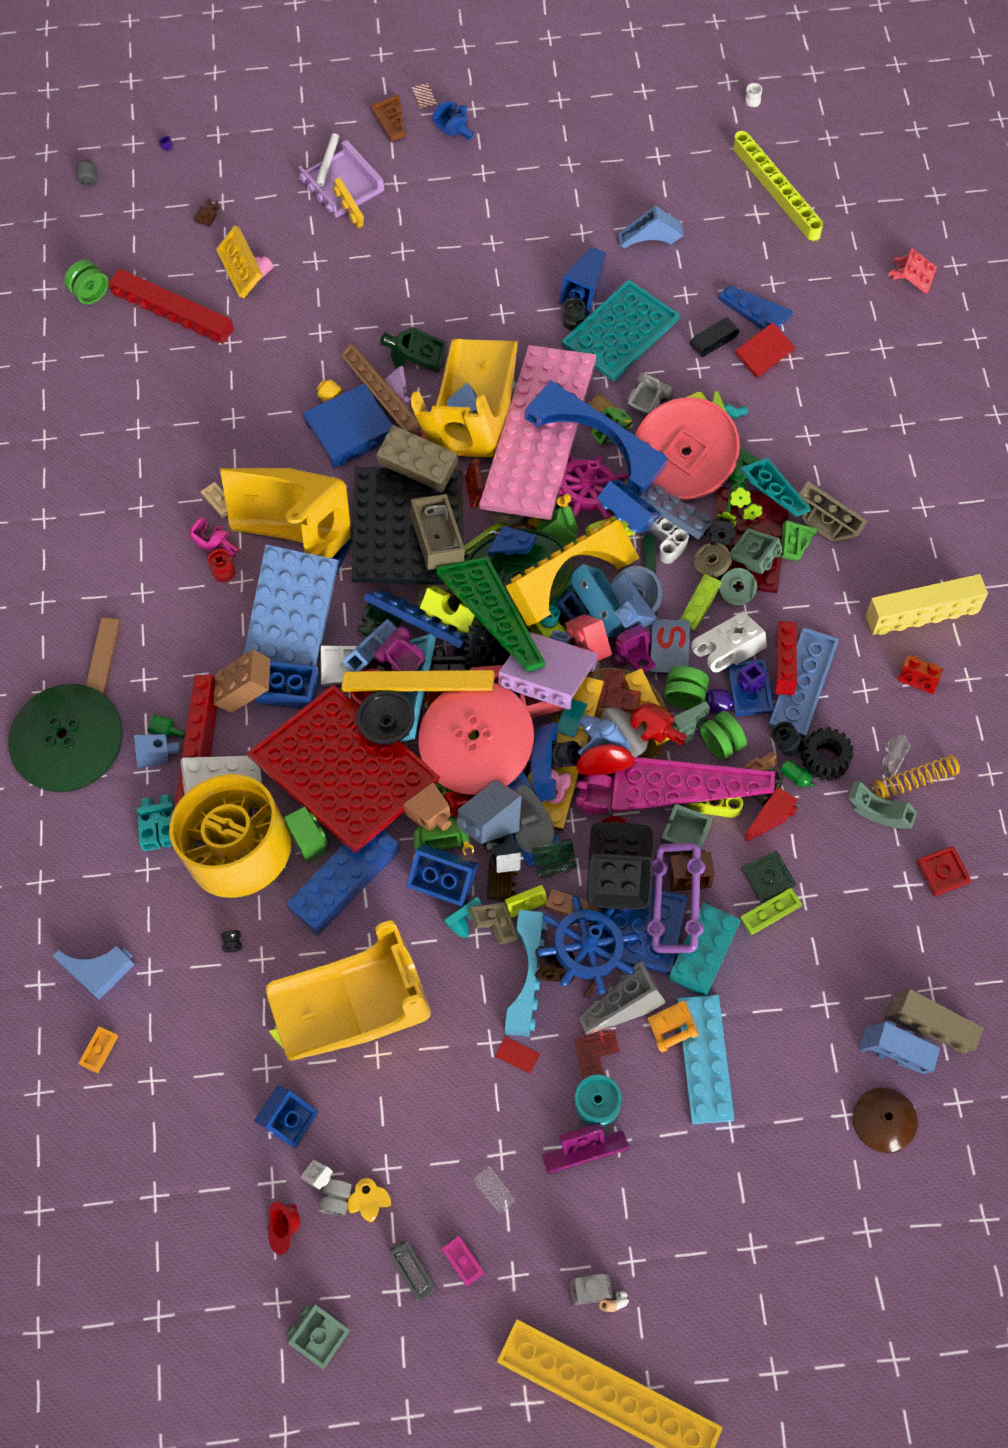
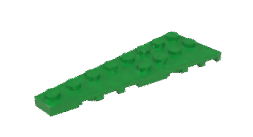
M488 556L436 567V574L526 672L544 668L545 661Z

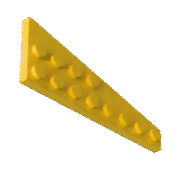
M586 677L575 693L574 700L587 703L583 717L586 715L595 717L604 681ZM579 725L575 737L557 732V742L555 743L576 741L582 749L588 744L589 736ZM576 766L554 769L559 776L569 773L571 778V785L565 791L564 800L559 804H552L549 801L542 802L553 827L564 830L579 776ZM532 770L527 777L531 785H533Z

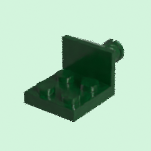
M414 327L400 332L397 337L387 332L383 333L380 345L391 349L390 356L396 369L401 367L406 360H409L436 373H439L441 370L447 342Z

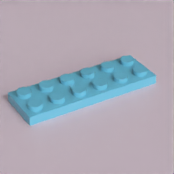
M428 634L409 640L412 645L416 644L425 653L424 657L426 659L416 671H429L436 636ZM396 691L409 699L415 712V721L411 731L400 740V742L415 739L425 691Z
M719 995L677 998V1003L687 1002L699 1031V1036L694 1038L691 1036L682 1041L691 1124L734 1121ZM687 1024L680 1027L681 1032L688 1029Z

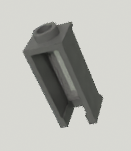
M401 1241L391 1248L392 1252L389 1255L418 1303L437 1290L408 1241L406 1243Z

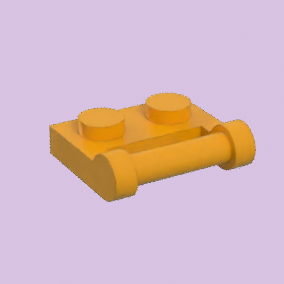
M686 1001L679 1002L647 1018L656 1038L657 1046L662 1053L667 1051L668 1047L691 1036L693 1038L699 1036V1031ZM687 1024L688 1029L664 1039L663 1035Z

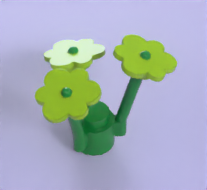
M738 482L731 486L726 512L717 516L735 520L736 517L730 514L731 505H738L739 508L748 505L743 510V518L753 520L755 517L762 515L761 505L751 504L750 492L746 491L745 486Z

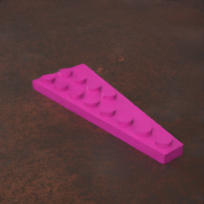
M636 757L634 758L635 764L615 773L611 812L769 794L774 791L775 772Z

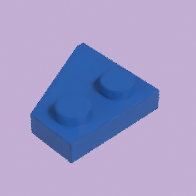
M503 526L490 546L488 555L494 557L495 553L505 552L506 555L529 553L537 541V537L531 533Z

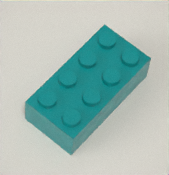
M703 903L699 911V921L703 924L704 930L698 936V947L691 953H679L670 973L669 981L701 996H707L737 932L741 919ZM688 934V936H687V939H686L684 945H689V944H690V935H689V934Z

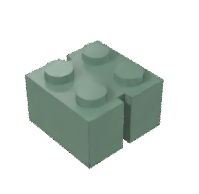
M675 804L662 835L661 844L696 843L699 845L700 850H702L713 817ZM673 851L676 853L684 852L685 854L693 853V851Z

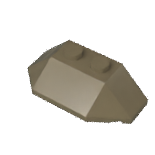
M807 481L799 493L801 498L811 508L810 512L802 514L803 522L812 528H816L817 532L832 542L858 537L868 522L857 512Z

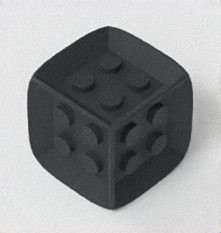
M600 822L592 825L587 883V901L590 905L602 908L634 910L644 909L649 906L653 873L652 856L654 851V835L651 827L618 822Z

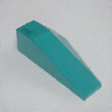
M768 457L740 468L757 490L796 517L810 512L811 508Z

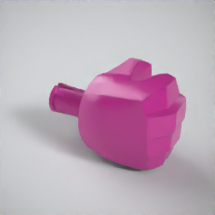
M203 517L198 518L190 527L189 538L206 552L211 553L217 549H224L234 558L240 548L227 540L230 532L224 531L222 526L216 525L211 536L206 537L205 533L208 530L209 523Z
M607 774L586 775L583 780L576 783V787L580 789V794L576 797V807L582 810L583 814L600 815L609 813L614 790L613 778L607 776Z

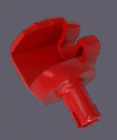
M646 702L633 710L630 723L634 730L639 728L643 721L647 723V729L640 737L643 741L653 738L658 743H662L667 737L680 746L685 742L687 734L673 728L675 718L667 709L657 704Z

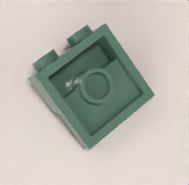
M748 528L730 551L732 560L745 564L746 569L763 574L765 570L771 568L772 560L781 555L782 547L779 538Z
M706 701L674 716L673 728L687 734L683 745L691 742L694 738L695 729L699 730L700 725L708 720L710 707ZM670 740L672 744H676L677 746L679 745L676 742Z
M312 1302L310 1306L306 1304L300 1311L299 1316L301 1319L297 1325L292 1324L285 1334L288 1337L286 1342L324 1370L350 1330Z

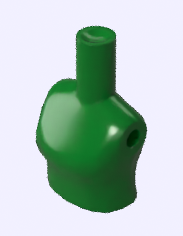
M155 713L147 729V732L154 735H166V739L170 734L183 738L185 731L174 727V720L172 718L161 717Z

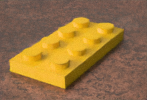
M234 226L217 247L216 251L238 296L245 298L263 276V273L240 228Z

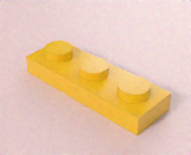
M340 177L335 179L333 192L336 197L340 198L343 209L348 211L350 221L355 223L357 228L364 226V216Z

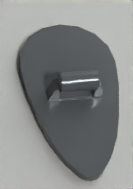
M521 785L516 793L522 796L519 831L515 832V837L519 847L525 852L531 854L542 853L553 843L555 836L554 827L538 796L528 787Z

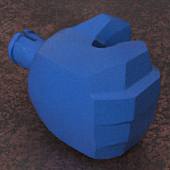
M450 100L440 103L432 115L433 123L447 135L455 136L460 133L467 141L473 138L474 132L466 126L468 122V117L466 116L467 107L460 105L457 109V103Z

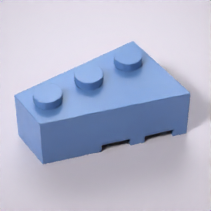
M885 1021L865 1028L859 1051H874L879 1053L878 1058L885 1059L886 1056L898 1061L897 1065L925 1074L934 1072L940 1048L933 1045L931 1040L918 1038L914 1032L902 1030L897 1027V1024Z

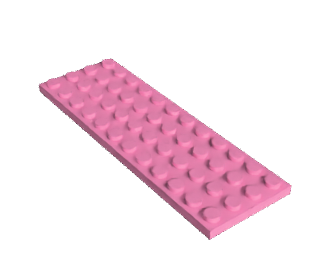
M528 346L479 504L480 509L552 520L578 423L555 422L544 424L537 428L524 419L525 409L550 380L560 384L565 390L574 393L580 400L585 402L596 362V354Z

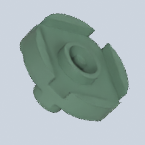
M732 569L721 578L720 593L723 599L732 605L746 604L756 594L757 582L754 576L746 569ZM737 581L741 582L740 584L744 586L739 592H735L736 589L733 588V584H737Z

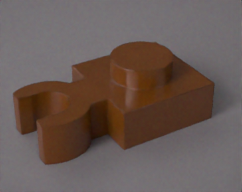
M208 199L206 207L201 206L195 215V223L210 227L217 216L216 211L219 209L218 201L211 205V199Z

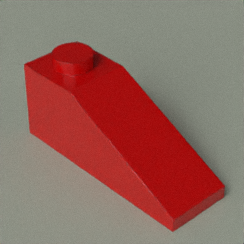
M777 787L747 831L744 840L748 842L784 823L789 816L793 817L798 809L796 806L798 799Z

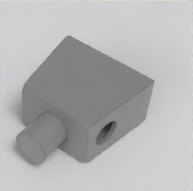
M607 1274L574 1278L569 1282L572 1306L600 1302L601 1300H614L611 1279Z

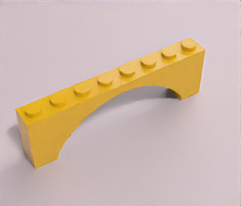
M609 519L601 524L602 528L596 527L590 530L589 536H586V534L576 539L577 543L571 542L563 547L564 551L558 550L550 555L551 559L545 558L537 562L538 567L531 566L524 570L525 574L523 576L518 574L511 578L512 582L506 585V588L527 626L535 624L551 614L549 611L551 586L559 568L570 557L576 555L597 557L614 565L616 570L639 559L620 520L617 519L612 522Z

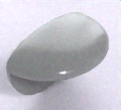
M616 707L606 708L600 720L608 719L615 722L619 731L629 741V751L634 758L638 757L648 746V740L643 741L640 738L644 733L643 727L640 725L639 728L634 730L630 723L631 714Z

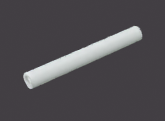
M336 133L331 135L316 180V184L319 187L324 185L339 140V135Z

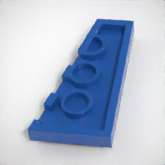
M731 285L727 286L718 295V300L761 330L771 323H774L779 328L793 313L790 309Z

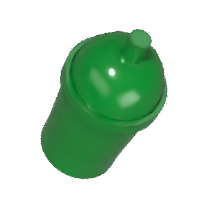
M790 759L780 769V772L794 782L797 787H807L809 785L813 788L815 785L811 782L812 776L809 771Z

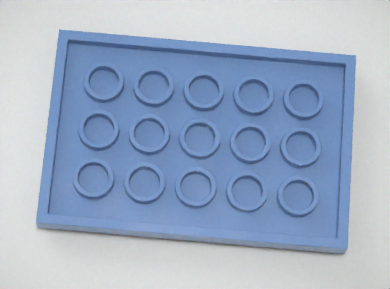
M265 545L244 654L253 649L270 658V661L317 666L339 560Z

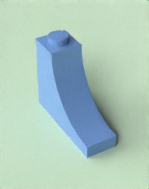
M657 206L652 207L618 233L620 246L624 249L632 244L646 240H660L672 245L684 236L682 223Z
M623 574L610 586L620 606L614 613L625 628H632L638 625L647 628L657 619L627 575Z
M117 946L108 953L93 959L71 958L59 950L53 955L98 1000L134 966V963L131 961L133 956L125 948L121 951Z

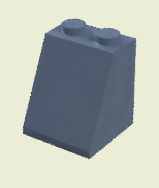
M495 780L458 809L457 827L481 844L518 832L522 796L498 780Z

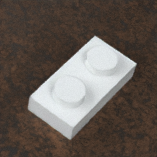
M313 1160L300 1178L320 1190L321 1187L327 1185L333 1171Z

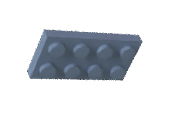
M654 484L640 495L641 498L661 513L660 516L698 540L710 530V526L714 523L708 515L702 514L694 506L684 503L678 496L665 491L662 486Z

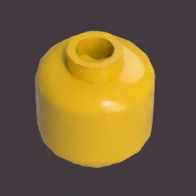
M324 379L316 389L318 391V398L323 402L342 394V388L332 379L327 381Z

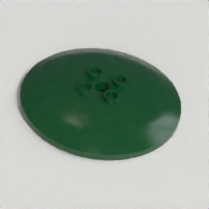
M517 529L536 535L537 541L529 553L506 555L504 552L495 553L494 557H490L488 550L498 534L481 542L470 553L466 561L488 556L509 594L506 585L512 582L511 578L518 574L523 576L525 574L524 570L531 566L538 567L537 562L545 558L551 559L550 555L558 550L564 551V544L554 536L539 530ZM571 557L562 564L555 575L550 590L549 608L566 592L573 576ZM515 605V607H516V609H517V611H518L520 617L523 618V617L521 616V614H520V612H519L517 606Z
M63 684L48 688L32 697L16 715L8 740L11 761L18 773L37 788L51 792H69L81 789L103 776L114 763L122 744V722L113 703L103 693L92 687L80 684ZM66 730L67 735L64 738H59V733Z

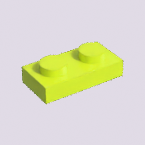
M540 885L507 898L505 902L510 917L513 918L518 916L519 910L531 911L545 905L547 897L545 889Z

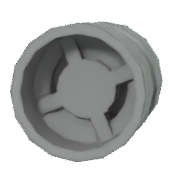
M330 1179L327 1185L323 1187L322 1192L325 1194V1197L320 1199L318 1211L335 1216H346L348 1203L345 1200L350 1197L352 1184Z

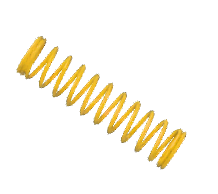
M948 755L947 759L942 757L940 761L934 760L932 764L928 762L925 766L920 765L918 769L914 767L911 771L906 770L904 774L900 772L897 774V777L891 775L890 779L884 778L883 782L877 780L874 782L875 793L878 797L882 798L878 790V784L883 799L890 798L889 791L884 784V780L887 779L893 795L897 796L896 788L891 781V778L895 777L899 791L904 794L903 785L898 779L900 774L904 776L907 790L911 791L910 782L905 776L906 772L911 774L912 783L918 789L919 785L913 774L914 769L918 771L919 780L925 786L926 782L920 767L925 768L927 780L932 784L933 778L927 769L928 764L932 765L935 779L940 781V775L934 766L935 762L939 763L940 772L946 779L947 772L941 763L942 759L946 760L950 775H958L960 772L958 761L955 756ZM950 757L956 766V772L951 765Z

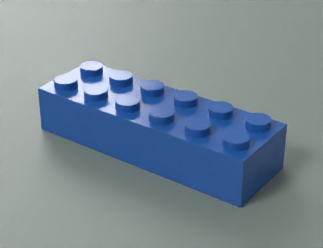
M382 830L356 853L344 844L286 902L288 910L318 936L400 852L398 842Z

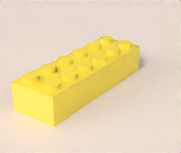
M981 574L874 597L871 599L865 617L872 635H884L894 630H905L907 627H920L925 623H938L943 619H956L966 614L974 615L980 611L988 591Z

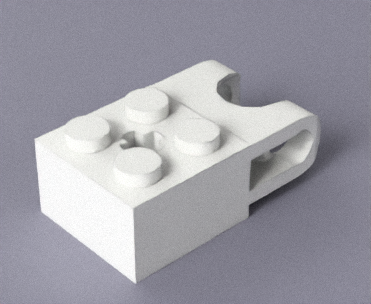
M744 611L695 638L691 644V650L697 656L702 657L710 654L707 659L708 667L713 672H719L732 664L737 665L767 648L765 631Z

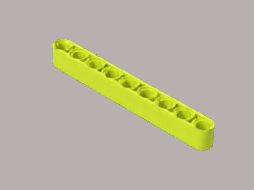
M745 131L737 132L733 145L735 153L809 240H818L822 232V220L752 137Z

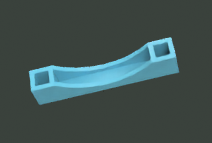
M519 910L517 935L527 953L528 974L521 993L515 1002L507 1008L505 1034L530 1037L531 1031H535L536 1018H532L533 1010L537 1011L538 998L534 997L535 990L539 991L540 979L535 978V973L540 968L535 950L538 946L544 947L545 939H541L542 931L546 932L547 925L542 920L543 912Z

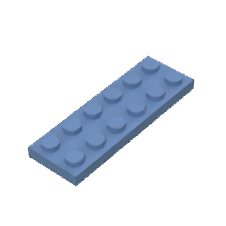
M803 627L797 643V684L795 694H779L768 725L769 727L774 728L775 725L783 721L790 722L801 737L806 738L839 642L838 638Z

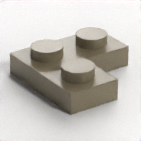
M505 902L471 907L468 910L475 929L492 926L498 945L516 942L519 939Z

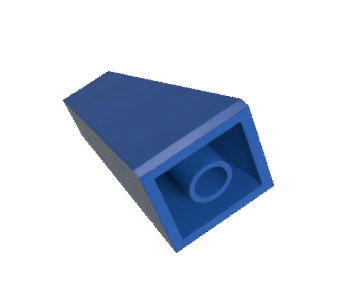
M591 246L563 275L559 304L563 305L570 298L581 299L585 304V315H590L603 271L606 252Z

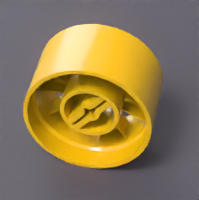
M225 774L199 783L182 797L175 807L170 820L169 834L174 850L195 882L202 889L216 896L226 898L243 897L263 889L281 873L290 855V831L276 803L263 784L248 776ZM250 808L260 809L252 818L249 817ZM197 839L206 843L204 846L193 849Z

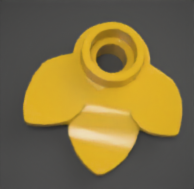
M370 1178L359 1180L356 1184L355 1192L348 1199L349 1213H355L360 1210L363 1218L369 1222H373L376 1219L379 1207L391 1206L388 1192L384 1188L377 1187L376 1183ZM368 1185L370 1187L369 1193H363L362 1187Z

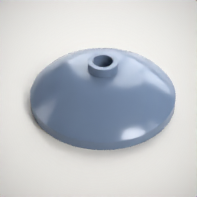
M642 566L628 567L618 573L611 585L623 574L627 575L638 592L642 593V597L650 609L655 613L661 604L663 596L662 584L658 576L650 569Z

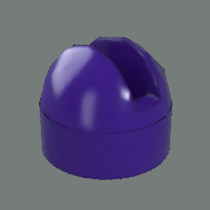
M169 136L159 139V145L163 150L169 151L172 149L173 143Z

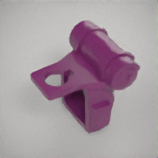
M638 625L625 630L617 637V650L611 655V661L614 665L618 667L629 663L636 671L642 668L644 673L656 667L655 662L648 655V651L651 650L649 632L646 628ZM642 659L649 664L646 667L638 666V660Z
M402 626L394 630L389 638L381 646H378L377 650L373 653L377 662L382 664L390 663L393 671H416L426 658L424 657L425 653L416 644L412 645L408 640L411 637L410 632Z

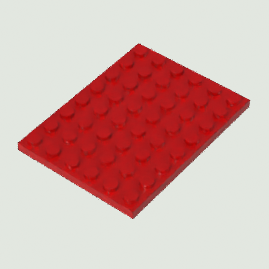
M332 685L248 751L247 756L298 803L306 807L308 812L313 814L318 821L348 848L356 853L405 812L404 803L430 784L434 783L436 785L440 776L400 741L382 745L367 740L361 734L357 725L356 717L359 706Z

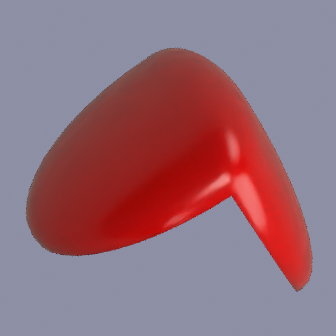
M605 744L595 746L584 752L578 759L576 768L577 772L582 775H605L628 769L635 764L632 753L626 748Z

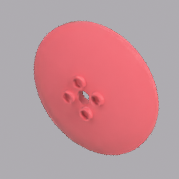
M678 398L658 406L645 417L635 434L637 438L649 443L651 447L663 452L668 457L665 469L651 486L654 484L662 486L665 491L678 496L680 500L698 499L720 488L733 473L740 454L739 435L731 417L718 405L701 398ZM685 448H690L692 452L689 455L685 456L682 454Z
M496 683L493 684V691L443 692L426 711L419 730V750L422 761L440 776L439 784L463 795L475 796L495 780H498L505 786L509 785L526 767L534 745V726L528 709L516 694ZM473 731L479 732V737L476 740L469 738L470 733Z

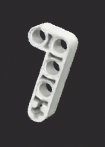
M659 516L649 531L663 541L660 545V561L670 564L687 549L689 534L664 517Z

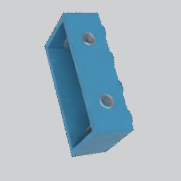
M582 564L573 572L570 587L579 595L580 603L590 612L589 616L602 619L606 635L617 639L622 632L630 628H625L614 613L620 606L616 595L610 587L611 583L601 569Z

